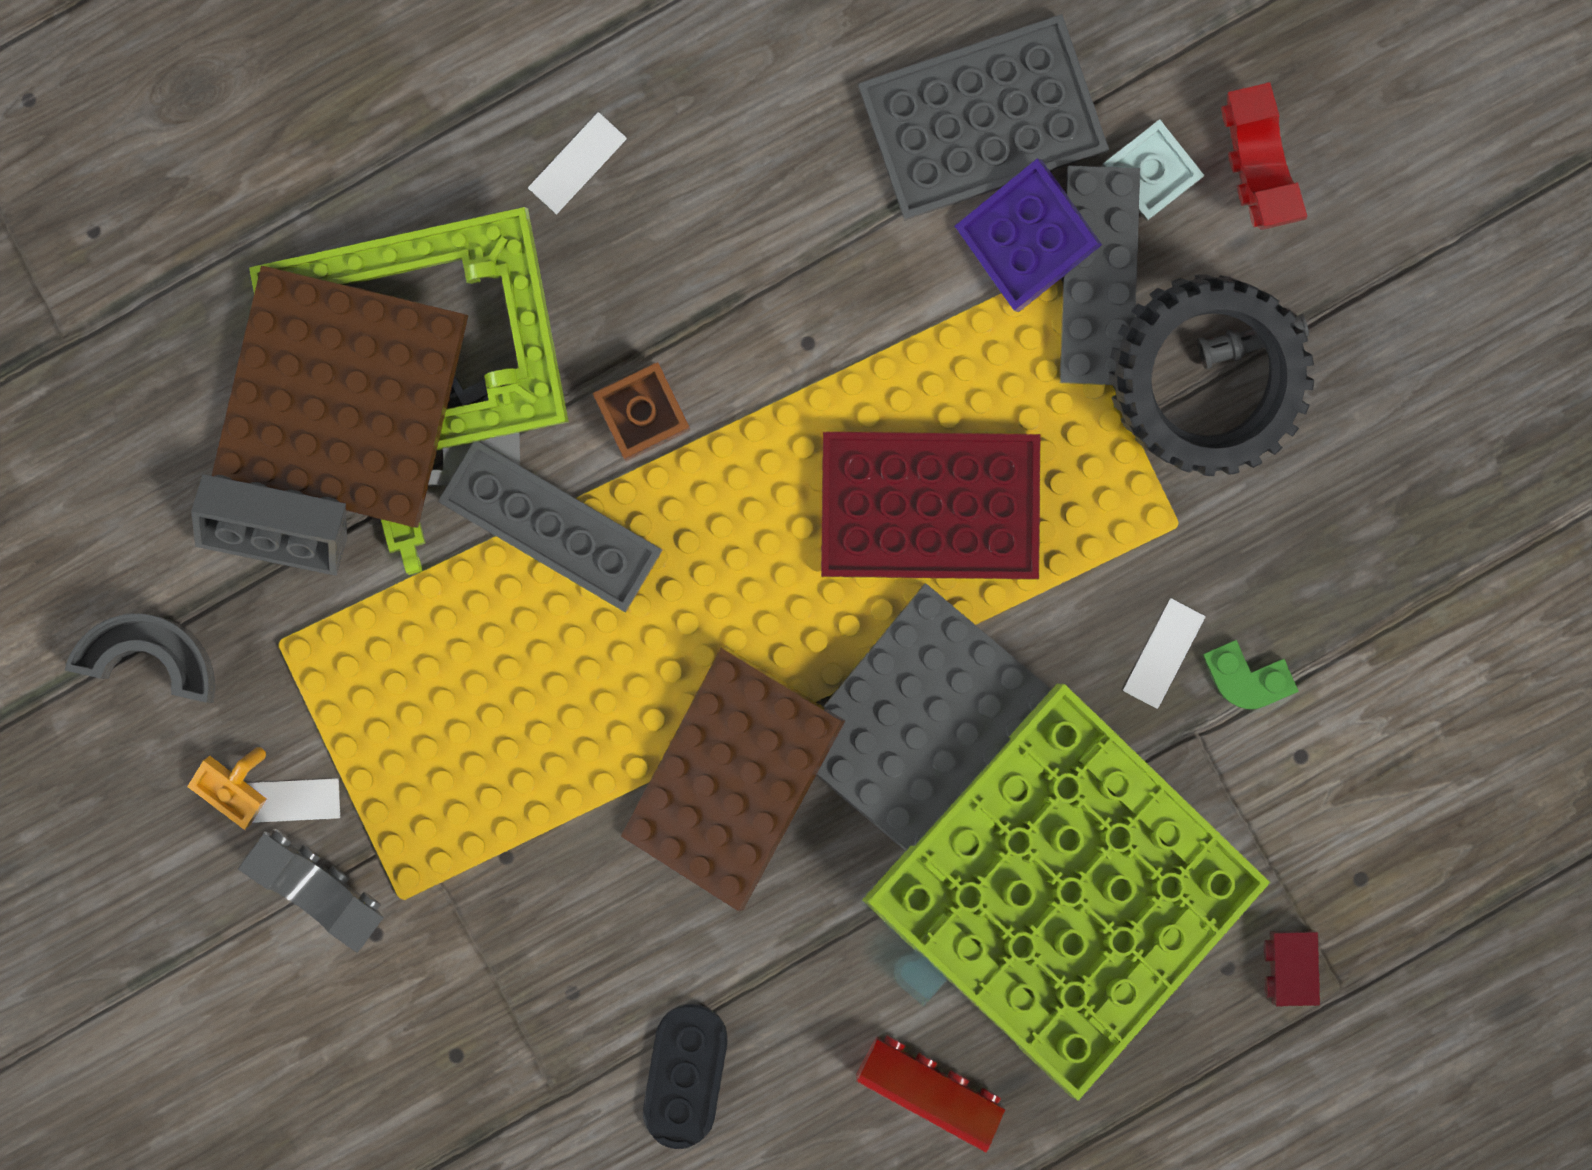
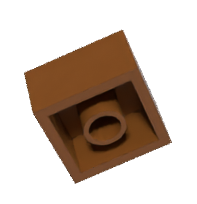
M658 362L592 393L626 462L691 431Z

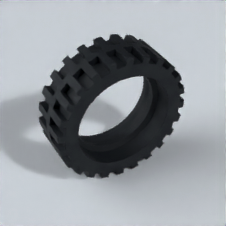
M1207 274L1195 275L1193 280H1185L1183 278L1171 281L1173 287L1165 291L1157 288L1149 293L1152 300L1147 305L1143 306L1138 303L1131 311L1136 317L1130 326L1122 324L1118 331V334L1123 336L1120 348L1112 347L1110 358L1116 361L1115 372H1109V383L1115 386L1116 395L1111 397L1114 407L1121 411L1123 418L1120 419L1122 424L1136 437L1135 440L1141 446L1180 470L1189 473L1193 470L1198 471L1204 476H1215V471H1223L1228 475L1239 473L1238 466L1244 464L1254 468L1262 464L1259 456L1267 451L1276 455L1283 448L1278 441L1285 433L1293 437L1299 429L1292 424L1298 412L1306 415L1310 404L1302 400L1305 390H1313L1314 379L1307 376V366H1313L1314 361L1313 355L1305 351L1303 343L1308 341L1305 331L1296 327L1294 321L1297 318L1290 310L1282 307L1277 298L1248 283L1228 276L1212 277ZM1205 314L1229 315L1248 324L1262 340L1269 357V377L1260 403L1243 423L1226 433L1218 435L1192 434L1175 426L1162 413L1155 400L1152 388L1154 362L1166 338L1183 322Z

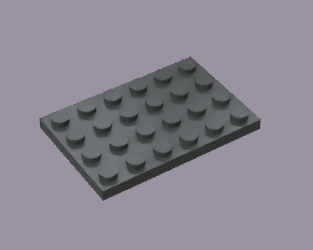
M1062 14L858 83V88L904 221L1000 189L1037 158L1044 162L1049 171H1053L1109 151Z

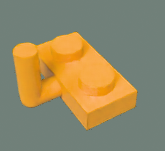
M256 747L237 762L232 772L213 757L208 756L203 760L187 787L245 830L252 824L267 798L243 780L251 769L265 759L266 752L263 748Z

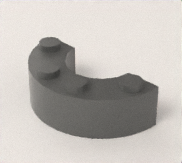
M124 614L107 619L90 629L79 640L66 663L65 671L109 679L113 667L124 656L137 651L147 652L156 656L167 667L171 678V695L214 703L215 674L205 648L186 628L163 617L147 614Z
M276 829L271 833L264 832L238 867V870L265 889L280 894L318 921L329 934L358 953L384 918L378 911L381 904L369 894L363 892L361 895L349 886L347 882L350 877L337 867L332 865L328 870L318 863L320 856L305 845H302L300 849L291 845L292 841Z

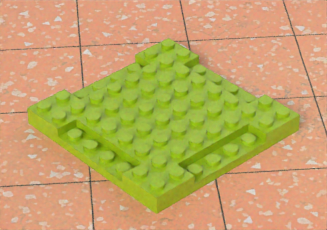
M1056 684L1009 736L1010 741L919 842L906 850L862 901L973 1002L1070 1097L1079 1101L1271 882L1065 684Z

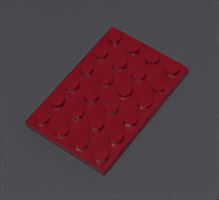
M823 432L821 577L1039 580L1041 434Z

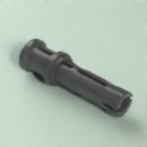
M1303 314L1298 315L1294 324L1297 328L1304 330L1308 337L1309 330ZM1230 329L1226 331L1225 335L1207 340L1204 337L1197 339L1199 356L1205 369H1210L1212 364L1229 359L1239 361L1244 357V353L1265 348L1262 340L1253 329L1239 333L1237 330Z

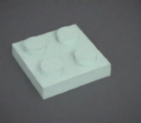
M1160 119L1102 165L1103 167L1140 168L1139 213L1146 222L1204 177L1201 170Z

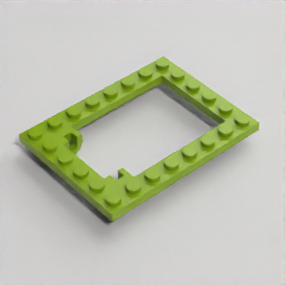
M522 207L262 264V266L341 285L359 283L460 260L463 262L466 283L481 282L480 278L484 277L494 279L502 277L519 368L497 370L484 375L489 401L446 409L437 450L569 422L528 208ZM261 265L249 267L254 293Z

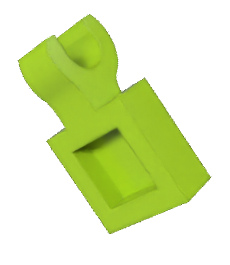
M381 519L389 552H401L404 568L408 575L422 572L421 562L416 550V546L426 544L421 523H419L418 528Z

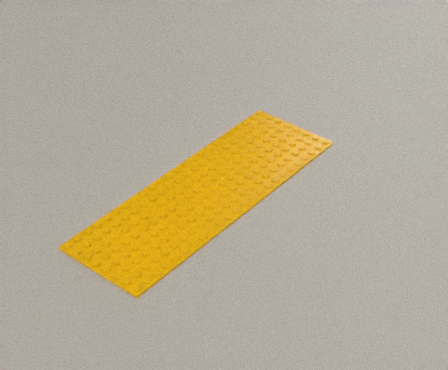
M1061 279L1020 312L1014 311L1001 293L576 497L575 499L663 550L626 613L495 536L281 639L279 648L397 896L402 900H406L649 783L720 648L730 649L817 702L834 694L925 583L972 623L977 625L1176 529L1179 523L1143 447L1135 440L1136 437L1133 433L1124 427L1120 420L1123 418L1120 410L1114 407L1111 397L1115 396L1116 392L1113 385L1060 383L1063 283ZM823 432L1041 434L1039 580L821 577Z

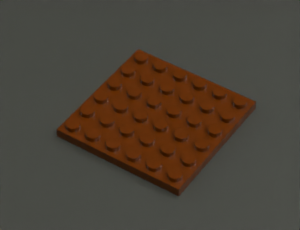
M261 265L211 476L224 475L234 481L244 483L258 482L266 485L268 488L283 491L296 490L304 495L317 498L331 497L341 503H346V511L418 528L469 315Z

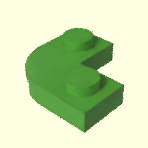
M1237 640L1202 654L1218 692L1224 699L1237 707L1258 709L1299 692L1285 659L1278 660L1251 672Z

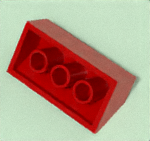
M886 1035L884 1040L876 1036L856 1073L857 1082L987 1153L1005 1112L1004 1106L999 1104L1001 1097L983 1087L980 1093L967 1086L970 1080L950 1070L948 1075L935 1069L937 1062L922 1053H918L916 1058L903 1051L906 1046L905 1044L889 1035Z

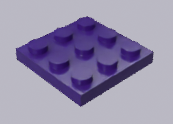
M1038 158L955 225V228L1016 312L1024 309L1102 246V243L1047 166Z

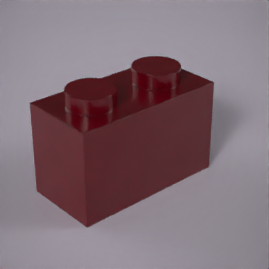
M1314 930L1269 931L1270 940H1264L1265 962L1270 961L1271 976H1265L1266 998H1271L1272 1004L1276 1007L1320 1005L1318 932Z

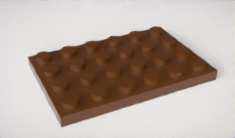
M720 648L621 837L735 910H744L846 720L730 649Z

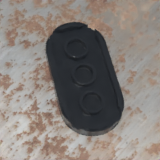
M683 1004L670 1010L660 1021L655 1035L643 1105V1120L653 1138L659 1144L672 1149H686L699 1143L711 1131L716 1115L728 1036L726 1027L718 1014L700 1004Z

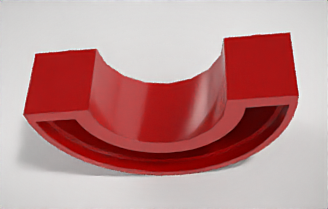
M1268 82L1228 92L1227 105L1222 106L1221 111L1225 126L1230 127L1234 150L1228 152L1229 163L1233 173L1239 172L1241 184L1237 185L1238 196L1242 206H1249L1252 226L1265 230L1306 220L1307 213L1298 182L1294 183L1286 163L1280 136L1279 112L1271 83Z

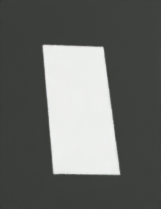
M598 112L534 180L528 189L554 213L558 214L627 138Z
M1170 598L1123 691L1158 709L1206 616Z
M339 779L247 783L267 798L252 823L340 818Z

